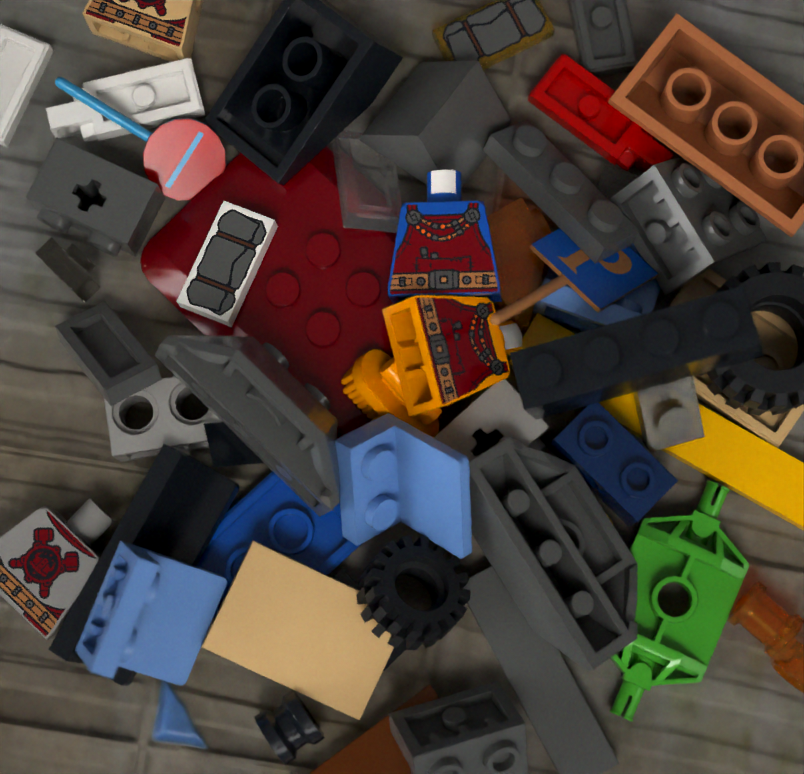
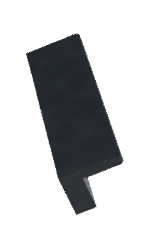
M164 444L48 650L65 661L85 664L75 649L120 540L197 566L240 488L239 484L190 455ZM118 666L114 678L110 679L119 685L129 686L137 672Z

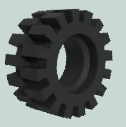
M411 535L402 536L397 543L392 540L386 544L365 568L366 571L361 575L357 585L363 587L356 595L357 605L368 604L360 614L362 619L366 623L374 618L378 624L371 632L379 638L387 631L391 634L388 645L395 648L404 640H406V650H417L422 644L425 649L433 646L457 624L468 609L464 605L470 600L471 590L462 589L469 582L467 572L459 574L455 572V569L462 562L455 555L450 560L445 559L442 555L446 549L439 545H436L433 550L428 548L430 542L428 537L420 536L413 544ZM401 575H407L419 580L430 593L432 599L430 609L420 611L408 606L396 591V578Z

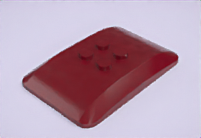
M327 146L285 185L278 184L242 153H239L225 167L223 173L207 184L147 243L142 250L140 259L142 272L148 281L204 336L254 337L261 345L267 342L278 349L290 365L287 371L303 386L306 383L313 385L328 399L331 405L328 411L337 419L338 438L371 422L367 414H364L362 409H359L357 404L352 402L353 399H349L348 394L343 393V388L346 385L341 383V379L354 365L356 359L370 350H382L391 358L394 357L382 309L394 305L388 296V284L400 215ZM223 201L274 219L278 225L232 327L181 308L176 302ZM458 401L450 405L440 407L442 409V413L438 417V420H440Z

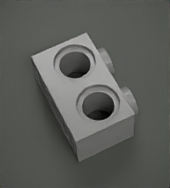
M175 375L173 377L161 378L162 380L112 406L104 398L112 456L121 462L158 456L164 444L181 452L209 448L204 423H218L222 421L210 409L200 419L188 420L184 418L181 411L183 401L193 393ZM138 402L151 403L153 417L150 423L141 429H130L126 423V414L129 408Z

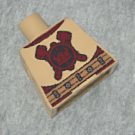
M89 0L83 11V16L92 34L173 62L192 57L203 0Z

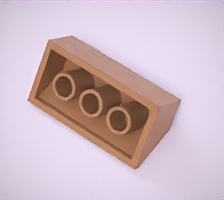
M676 13L614 92L608 103L792 238L804 223V105Z

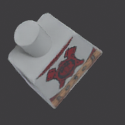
M89 498L68 521L55 509L45 505L0 537V595L46 640L55 639L102 555L92 544L115 522L92 498Z

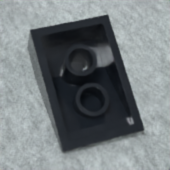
M283 0L205 118L204 123L278 184L285 185L374 102L403 57L327 0Z

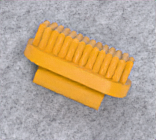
M373 349L358 357L354 365L341 379V383L346 385L343 388V393L348 394V398L353 399L352 402L357 404V407L362 409V412L367 414L371 421L390 413L433 438L438 434V417L441 415L442 409L437 408L409 417L394 357L391 358L384 351Z

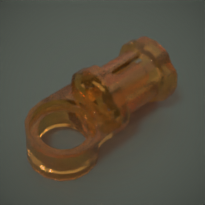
M758 581L736 602L730 611L727 621L733 626L741 624L765 645L764 652L774 660L771 665L775 671L793 687L804 693V646L795 639L804 624V619L797 613L791 616L766 594L767 587Z

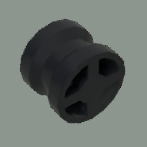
M294 690L283 696L281 706L273 711L263 710L254 717L262 734L285 765L296 759L298 749L305 744L316 745L325 738L316 720Z

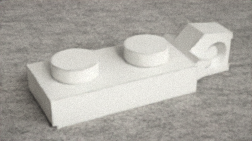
M191 58L83 83L84 88L82 89L147 130L156 128L176 118L194 119L206 116ZM74 97L73 102L46 108L50 129L55 138L82 134L84 142L102 141L131 134L128 130Z

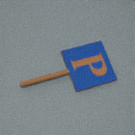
M559 228L532 243L529 247L558 277L492 314L490 322L493 325H499L567 284L599 313L656 278L658 273L630 247L595 264Z

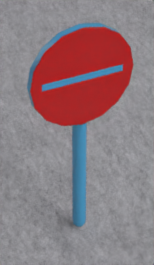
M56 78L55 85L146 142L143 150L144 171L150 181L158 184L164 196L175 200H192L207 184L224 172L226 167L225 149L219 136L207 124L192 118H176L159 125L152 133L65 78Z

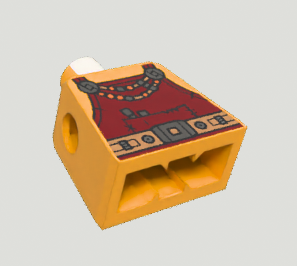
M417 295L382 309L409 417L450 405L507 379L510 374L507 356L511 352L520 350L522 347V333L515 322L504 321L499 325H493L490 322L491 315L496 312L493 302L487 297Z

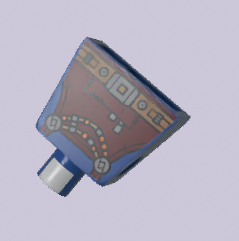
M434 170L428 172L427 202L402 204L388 284V296L393 304L417 295L487 297L492 302H502V292L485 205L483 201H462L461 172L456 170Z

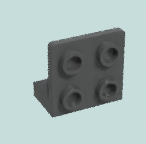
M681 156L654 164L609 199L640 230L633 244L643 260L658 273L655 279L665 296L679 290L715 264L757 247L766 240L760 228V220L755 210Z
M498 681L389 713L390 731L411 768V774H528L526 724Z

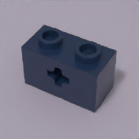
M599 403L588 405L548 446L559 459L577 467L589 488L628 527L637 523L678 481Z

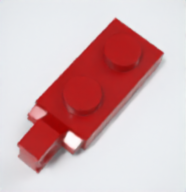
M562 53L528 96V102L614 166L617 164L627 172L633 164L645 172L654 164L670 160L674 157L673 153L654 140L655 137L608 103L615 90L566 54Z

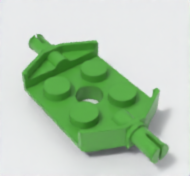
M707 480L697 508L690 515L643 518L639 521L638 526L640 527L629 550L637 562V607L635 614L637 639L610 658L623 674L621 677L623 682L609 712L633 722L634 714L644 691H650L651 686L699 683L702 681L750 566L719 527L721 521L717 520V517L730 490L723 485L717 488L718 483ZM670 582L681 585L686 590L689 599L686 610L676 617L665 614L658 604L659 591Z

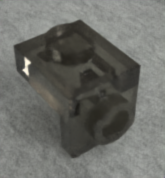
M693 376L633 393L643 443L650 453L705 437Z

